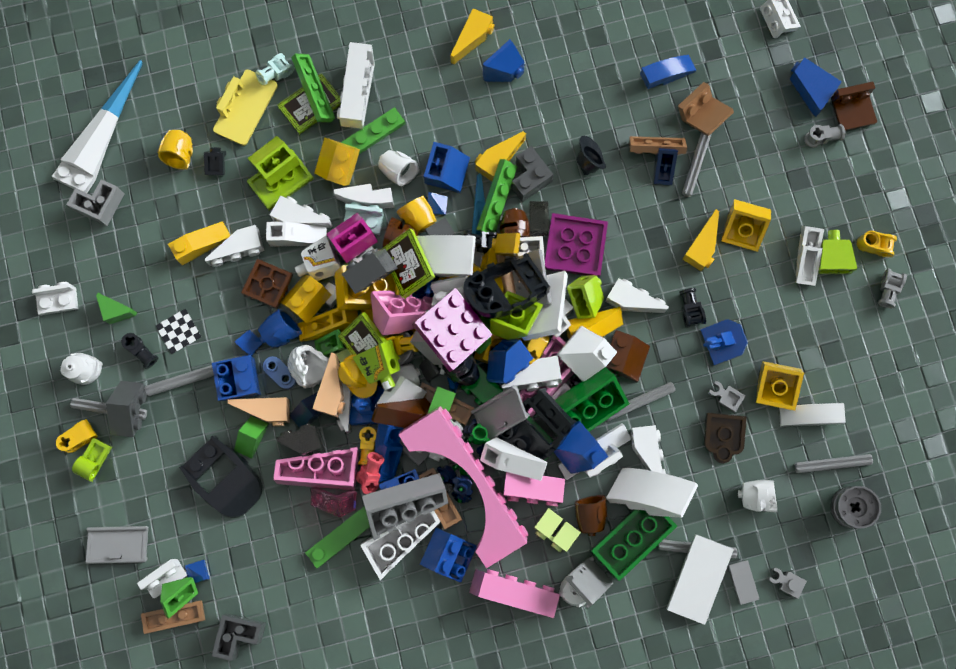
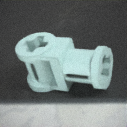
M279 53L267 62L266 68L257 70L255 75L260 84L265 86L273 78L278 81L290 76L295 68L285 60V56L282 53Z

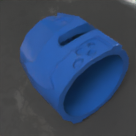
M279 309L268 316L258 328L261 335L259 337L263 343L266 342L272 348L286 345L290 342V339H295L302 334L297 323L286 312Z

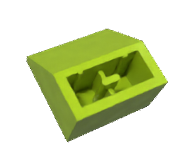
M278 136L247 158L270 187L300 164L296 155Z

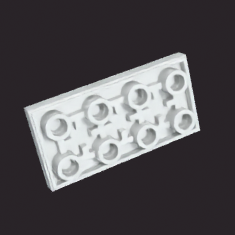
M566 271L546 275L550 286L552 305L547 304L542 307L527 337H522L524 341L561 332L568 278Z
M695 534L666 609L705 625L734 549Z

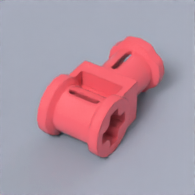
M370 452L367 455V464L361 466L355 477L356 481L362 485L361 489L365 494L373 493L379 487L380 474L378 471L385 459L376 452Z

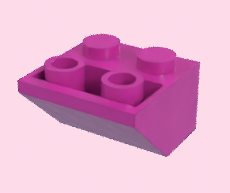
M358 213L326 234L346 263L378 242L369 226Z

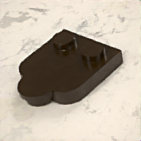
M706 413L704 446L709 452L713 453V457L717 462L727 463L732 459L733 455L743 451L746 416Z

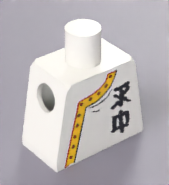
M327 236L322 237L301 252L304 263L296 266L295 270L299 277L308 273L317 281L335 275L341 264L334 246Z

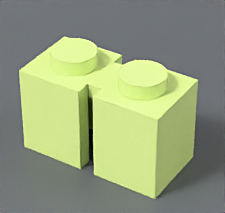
M548 508L535 525L534 529L537 530L535 534L543 540L548 538L553 542L551 546L561 553L562 550L567 552L581 532L568 522H565L554 537L551 536L563 519Z

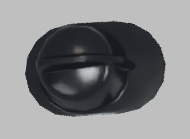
M581 136L579 139L581 150L576 161L583 174L587 176L599 169H605L606 164L598 144L588 136Z

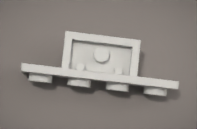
M623 423L596 439L609 457L594 469L584 471L590 478L598 475L603 469L615 464L623 457L618 447L631 440ZM562 462L557 464L566 480L577 474H570Z

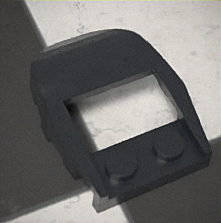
M525 253L521 259L514 260L513 257L504 259V262L499 264L494 262L488 264L487 268L481 272H474L473 275H470L465 280L463 290L469 304L477 313L487 318H499L527 309L547 295L550 291V286L528 253ZM514 270L530 295L524 301L516 302L511 306L494 279Z
M546 388L539 389L537 394L526 399L523 405L526 413L532 407L557 434L558 437L551 444L527 419L497 436V438L542 460L549 458L564 442L577 422L575 419L572 420L546 392Z
M211 436V439L179 468L194 491L206 503L226 517H240L247 513L262 495L261 480L244 457L240 456L230 446L218 440V437ZM226 454L237 466L208 494L197 480Z

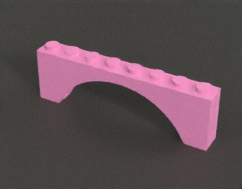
M439 406L400 431L398 435L409 452L427 451L447 457L461 466L474 480L484 502L486 518L485 529L476 547V553L485 567L488 568L527 544L528 533L523 525L519 526L517 523L515 512L507 508L505 504L506 499L501 492L498 493L494 488L496 485L490 475L486 476L484 473V465L480 459L476 460L472 453L474 451L468 442L465 443L461 438L463 434L457 425L454 426L450 421L452 419L447 409H442Z

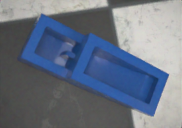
M682 55L642 67L640 75L647 89H650L660 84L666 85L696 72V68L689 55Z
M380 423L378 425L375 452L382 455L385 459L378 471L380 474L378 482L391 480L395 476L403 446L399 443L401 438L398 435L404 429L402 427Z

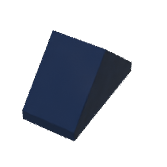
M658 149L655 156L654 184H673L678 150Z
M318 392L301 400L289 415L301 430L305 429L323 414L312 409Z

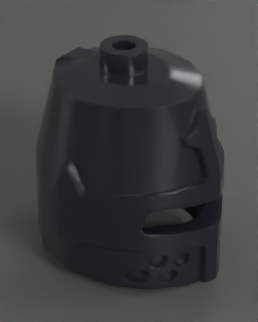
M469 355L451 372L442 365V369L453 383L457 382L462 386H470L479 379V369L472 355Z

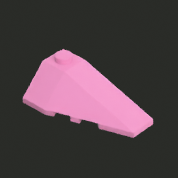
M395 291L371 292L374 324L382 335L400 334L414 329L412 324L426 310L432 307L433 297L424 296L422 299H419L411 294L405 299L400 295H395Z

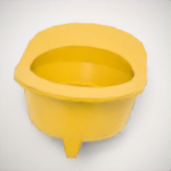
M349 355L339 364L338 376L355 396L368 398L375 393L378 383L377 381L372 384L368 383L352 358L356 355Z

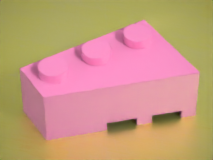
M506 472L503 496L507 497V501L519 502V499H527L526 503L538 504V501H544L547 506L558 507V503H563L565 479L543 476L542 480L539 481Z

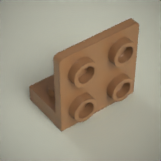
M705 82L678 105L682 121L707 136L711 135L734 113L733 108L712 97L710 86Z

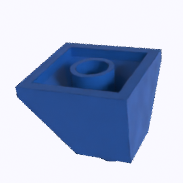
M510 39L483 63V80L485 82H512L515 78H520L524 73L525 62Z
M580 421L575 423L564 442L554 451L570 474L594 469L609 457Z

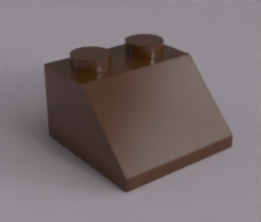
M616 330L610 345L617 353L607 364L606 368L615 375L638 382L650 346L635 336Z

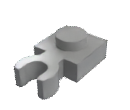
M715 381L713 385L718 388V391L709 390L708 394L713 397H720L718 403L735 413L745 395L731 386L723 389L722 384Z
M772 568V571L777 573V578L768 577L767 580L771 583H780L779 590L799 599L807 581L789 571H786L784 576L780 569Z

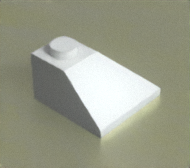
M580 326L557 355L584 382L606 367L617 351L605 338Z

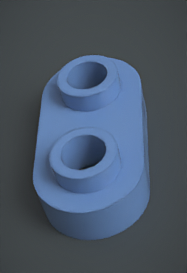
M272 356L264 361L263 370L281 388L288 390L296 385V380L291 376L288 367L279 358ZM271 363L276 364L274 369L269 368ZM284 376H289L287 382H283Z

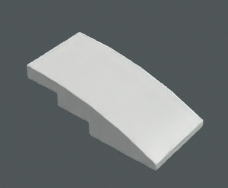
M416 236L435 276L442 278L473 275L475 236Z
M622 468L606 498L610 503L626 504L629 509L646 510L652 516L682 518L698 485L695 482L660 472Z

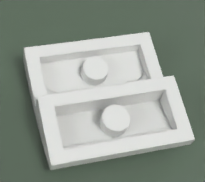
M400 375L395 384L396 386L393 387L391 392L384 390L377 404L420 399L425 396L427 391Z

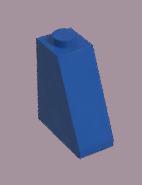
M804 57L801 63L797 61L791 69L793 74L790 80L812 114L817 117L842 81Z

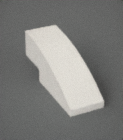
M371 184L334 189L336 199L348 204L356 202L367 207L369 205H377L381 209L394 208L391 188L373 190Z
M802 226L797 256L796 283L816 285L823 249L821 244L824 229Z
M844 403L797 405L795 411L779 407L780 426H819L846 423Z

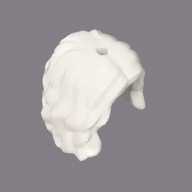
M302 345L291 351L288 358V370L299 386L305 389L311 388L321 383L329 358L325 357L322 352L315 350L312 346Z

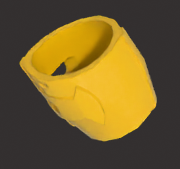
M169 130L160 143L157 152L158 157L170 167L187 170L190 164V157L193 154L190 136L181 130Z
M424 196L416 198L397 210V214L402 221L404 220L405 223L411 225L418 234L426 232L425 229L436 222L431 206Z

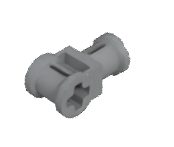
M842 124L831 128L829 125H814L805 135L804 142L807 146L814 148L821 144H827L828 141L832 140L844 141L845 128Z
M890 268L885 270L880 288L883 294L881 299L878 300L880 306L891 309L895 308L896 295L901 293L906 283L907 274L893 272Z

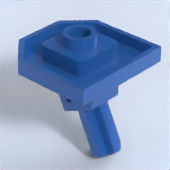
M729 319L700 329L705 341L703 346L708 348L714 365L743 355L748 344L741 324Z
M377 386L375 393L368 398H360L354 394L351 396L349 421L351 426L379 424L372 422L371 419L375 406L384 392L382 387Z

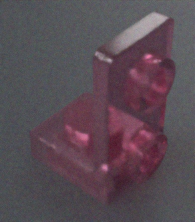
M313 487L311 488V505L335 516L342 517L356 510L357 492L349 490L337 496L320 488Z

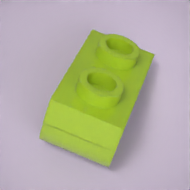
M93 438L83 456L78 457L72 467L73 473L93 482L112 447Z

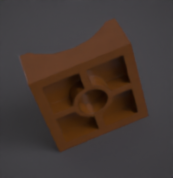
M257 259L241 293L244 297L278 309L282 298L286 296L285 292H288V285L293 274Z

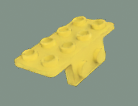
M245 70L241 79L233 76L232 80L225 87V93L217 101L216 109L220 113V117L213 131L242 146L247 145L278 87L277 82L270 80L267 85H261L255 72L251 70Z

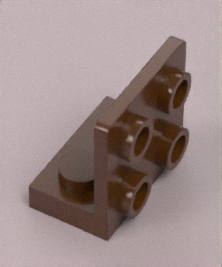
M873 81L837 89L831 97L838 124H842L845 131L877 123L870 100V94L875 89Z

